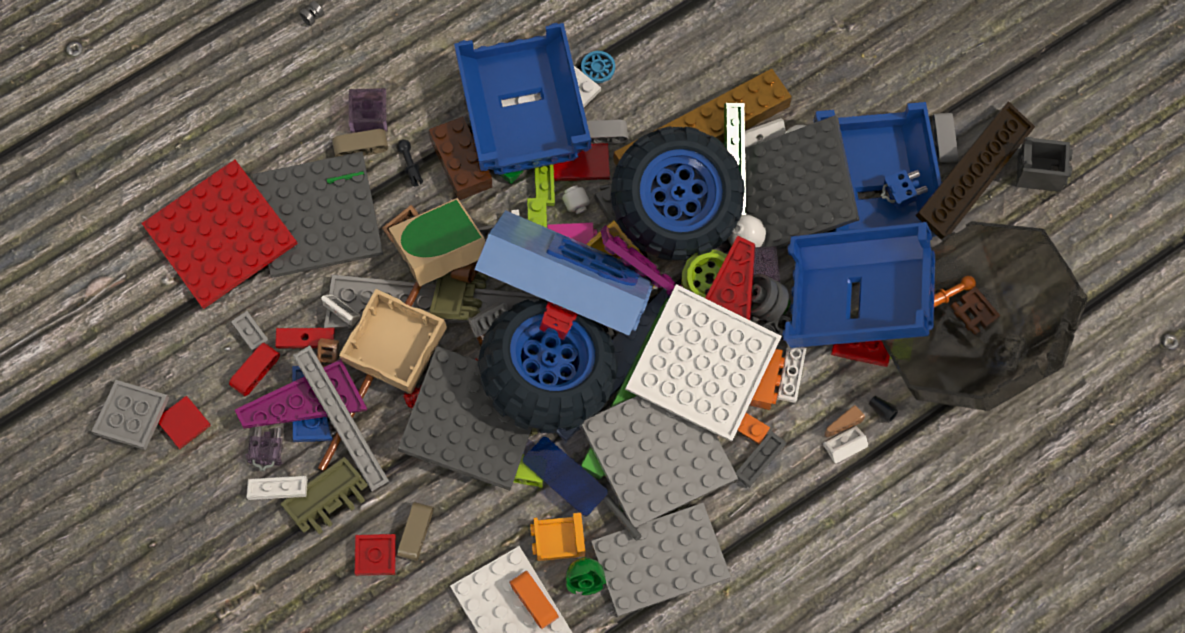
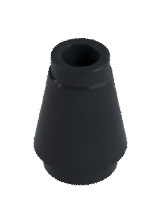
M874 396L869 402V405L883 421L890 423L898 414L895 405L877 396Z

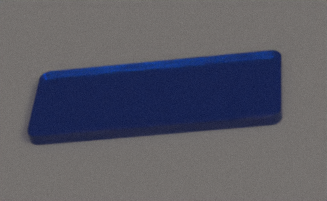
M542 437L523 457L522 462L584 517L589 516L608 494V490L548 437Z

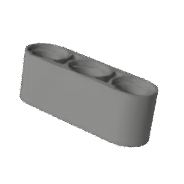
M933 114L932 128L938 164L957 163L958 150L953 114Z
M625 120L587 121L591 144H622L628 141V127Z

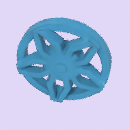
M593 51L583 58L581 71L595 83H603L609 81L614 75L615 61L606 52ZM600 56H604L608 59L602 60ZM590 57H592V62H586Z

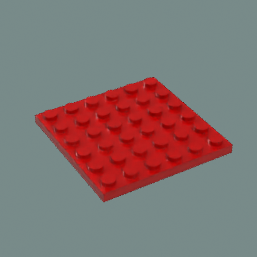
M235 159L142 222L144 228L203 309L298 244Z

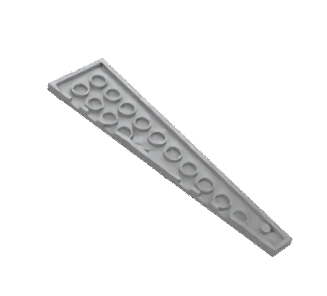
M332 275L329 295H334L362 317L363 311L375 289L400 299L405 303L415 283ZM424 284L412 307L429 313L436 285ZM475 289L473 298L482 301V307L479 308L480 312L496 302H504L509 311L513 305L529 299L536 302L539 301L540 297L528 293ZM327 309L324 328H334L335 330L355 329L361 318L352 327ZM444 319L445 323L469 322L468 320Z

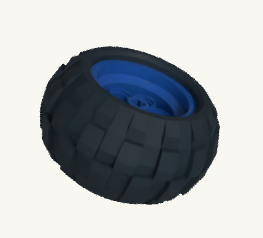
M670 126L657 129L642 136L626 150L615 168L610 197L616 222L621 231L633 242L632 244L643 252L645 251L656 256V258L688 260L695 253H698V256L711 252L712 249H716L729 238L743 212L745 185L735 157L722 145L721 141L696 128ZM683 170L688 173L687 180H682L679 177L680 171ZM661 175H668L670 182L663 184L660 180ZM693 185L700 186V194L692 192ZM677 188L683 191L681 198L674 194ZM660 192L663 194V202L655 200V193ZM687 203L694 204L695 211L693 213L687 211ZM668 207L676 209V216L672 217L667 213Z
M539 298V301L536 302L527 299L513 305L511 310L501 313L492 322L491 327L485 334L478 358L481 384L486 396L490 395L492 398L493 407L503 417L508 415L515 420L514 425L525 430L528 427L537 428L540 433H555L560 428H566L568 431L584 424L585 420L590 417H594L608 400L617 377V360L614 356L615 348L609 333L606 334L601 329V323L580 314L572 322L573 325L564 340L558 338V332L554 329L539 330L544 312L547 311L548 301ZM528 351H534L536 354L531 355ZM526 369H533L535 373H529ZM560 373H567L569 377H563ZM543 380H549L551 384H545Z

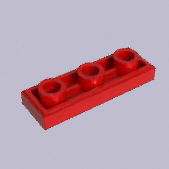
M276 328L275 346L276 349L307 348L308 346L318 348V342L321 338L335 339V329Z

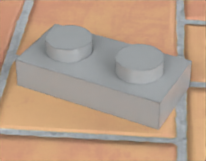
M248 311L231 321L252 352L262 343H269V340Z

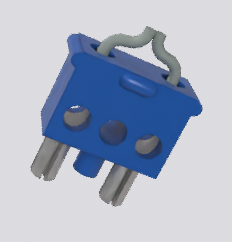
M906 170L890 176L885 175L881 197L893 203L895 208L899 210L900 207L917 201L918 195L928 192V188L926 186L918 189L914 188L919 186L918 180L911 182V179L920 176L918 170L908 174ZM885 188L887 189V192H888L890 198L887 197V196H884L885 193H886Z

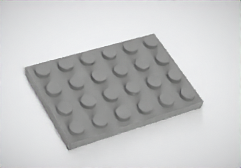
M704 503L651 520L637 527L636 529L642 535L637 541L627 529L591 541L597 561L604 569L606 587L617 617L731 578Z

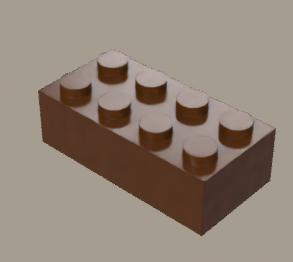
M463 116L429 129L430 141L459 201L493 188L489 170H480L474 138Z

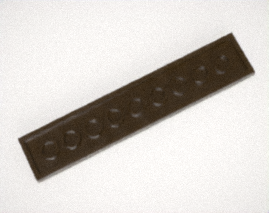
M1008 101L915 216L921 222H926L930 230L944 242L1035 126Z

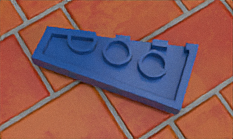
M292 366V382L304 377L299 366ZM326 417L293 422V442L333 440Z

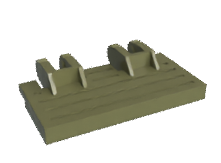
M451 272L438 278L429 313L442 319L468 320L480 313L479 308L482 307V301L473 298L475 289L486 288L485 281L488 280V275L478 272L471 283L452 279Z
M343 457L307 484L306 497L287 498L280 504L303 533L310 529V526L306 523L308 521L314 530L321 534L323 532L322 528L315 520L321 517L328 527L333 525L322 510L325 509L328 514L332 513L343 505L338 499L341 498L352 511L355 509L354 504L347 497L353 494L358 502L363 503L365 501L363 496L354 486L357 485L362 491L368 485L349 461Z

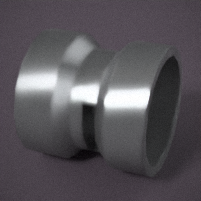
M312 1L306 9H302L299 12V15L308 26H312L317 18H321L324 15V11L318 3Z

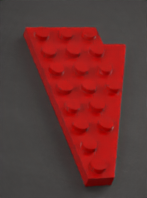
M737 235L705 299L748 320L751 317L755 243Z

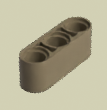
M383 129L339 135L332 139L335 157L363 152V156L388 150L386 132Z
M417 502L413 503L397 556L418 561L434 507Z

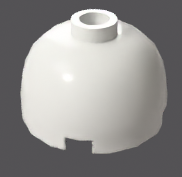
M741 215L735 229L728 238V242L732 246L738 235L755 243V249L760 248L765 240L766 230L761 220L751 215Z

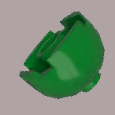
M586 557L577 559L569 565L566 571V587L573 594H576V591L583 592L582 595L595 594L603 589L604 583L606 585L604 569L594 559Z

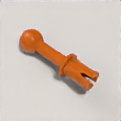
M965 276L958 285L946 291L940 289L938 293L934 294V307L942 303H948L949 297L963 290L970 291L976 286L975 279L972 276Z

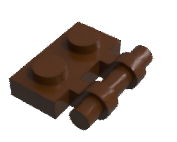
M976 286L960 298V301L964 304L960 307L957 302L950 306L954 311V315L960 318L966 325L965 328L975 336L981 332L976 326L980 323L985 329L1001 316ZM967 310L975 317L973 320L965 313Z

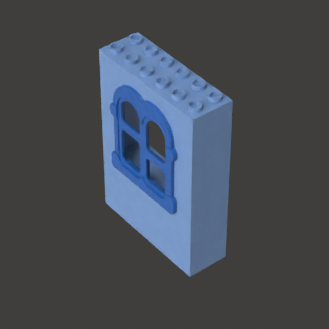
M506 210L489 233L474 269L626 335H630L632 330L636 331L653 287L652 279L638 274L635 271L636 268L631 264L627 266L614 256Z

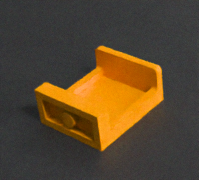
M573 513V517L547 520L534 518V524H530L531 536H535L536 543H532L533 555H537V561L585 557L581 513Z

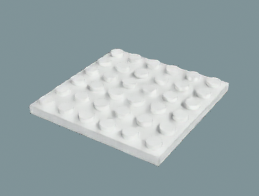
M676 284L625 390L732 441L782 336Z

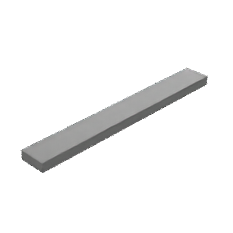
M311 346L294 354V359L371 491L388 483L389 480Z

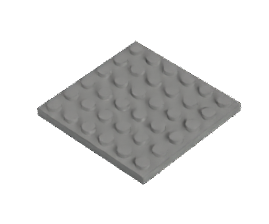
M639 396L607 409L594 417H590L585 420L584 424L580 425L626 517L635 528L738 479L716 434Z

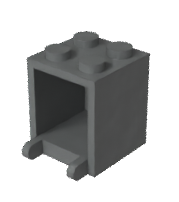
M1025 137L1018 152L1016 187L1061 192L1063 186L1067 185L1068 177H1071L1072 166H1069V161H1071L1073 150L1070 149V142ZM1051 166H1058V171H1051Z

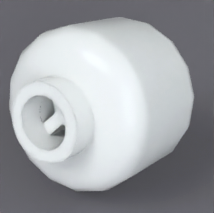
M575 185L564 191L565 194L562 199L569 212L580 214L587 210L586 206L589 205L590 200L583 187Z

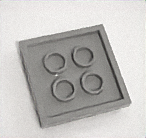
M115 380L91 432L97 436L146 450L169 397L166 394Z

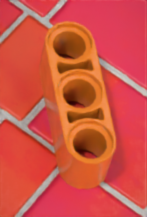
M524 571L509 581L512 589L541 629L559 618L557 612L528 571Z

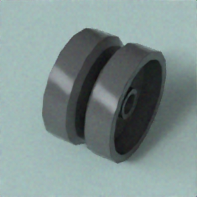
M764 274L753 275L751 315L764 322H772L784 313L788 305V290L785 285Z

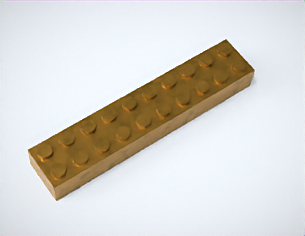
M770 69L660 128L670 126L692 127L710 136H714L723 143L725 103H744L745 130L789 108L792 96L774 70ZM635 141L614 152L613 162L616 166L626 150Z

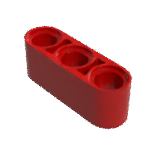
M265 342L262 343L233 375L229 385L244 397L249 395L276 364L280 354Z

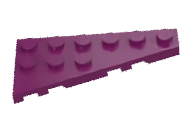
M604 225L601 229L604 249L612 255L616 253L621 257L620 260L624 264L634 266L638 274L643 277L648 276L656 287L660 288L662 286L667 290L666 293L671 296L675 287V282L666 273L661 275L654 263L635 248H627V243L620 236H612L609 233L610 228Z
M340 359L323 367L348 412L367 411V407L342 360ZM305 376L235 409L243 429L328 417Z

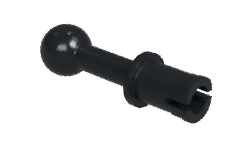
M402 139L398 141L396 148L399 153L403 154L407 164L405 172L409 175L412 186L416 187L419 186L417 181H419L420 185L423 183L419 172L420 167L413 162L410 154V142Z

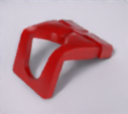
M548 301L547 311L544 312L539 330L554 329L558 332V338L564 340L578 314Z

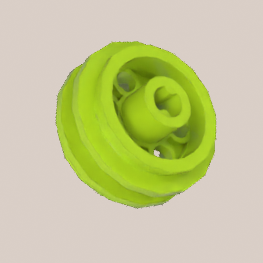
M713 249L711 252L698 256V253H695L687 260L682 270V287L705 298V290H709L712 284L706 283L705 276H712V281L714 282L727 254ZM708 262H714L715 267H708ZM700 267L702 272L697 274L695 268ZM699 281L700 287L695 288L693 283Z

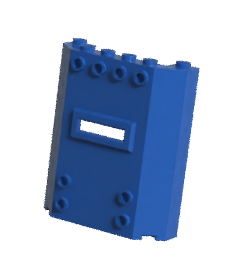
M553 23L545 26L546 36H534L525 40L517 39L514 42L498 43L488 47L481 46L477 49H474L472 40H463L454 44L480 170L487 171L492 169L495 174H506L572 161L578 158V153L582 150L587 152L591 149V137L564 23ZM540 93L541 95L540 100L504 107L501 100Z
M926 102L908 103L905 112L838 118L859 221L833 229L832 232L922 223L915 215L942 183ZM834 110L816 111L813 122L816 123L834 116ZM906 170L907 174L918 170L920 176L911 179V182L914 180L919 182V186L914 188L918 189L923 186L928 188V192L918 195L917 201L902 206L899 210L895 208L893 203L888 202L887 199H882V197L858 199L857 193L882 190L885 175L890 176ZM931 231L932 238H933V237H935L936 235Z
M927 223L792 236L791 243L788 245V253L796 262L795 270H793L794 287L791 290L793 304L790 307L792 321L786 322L785 330H783V340L787 342L790 348L928 336L930 334L929 330H932L934 325L935 252L931 250L930 240H932V234ZM860 282L858 318L850 319L852 283Z

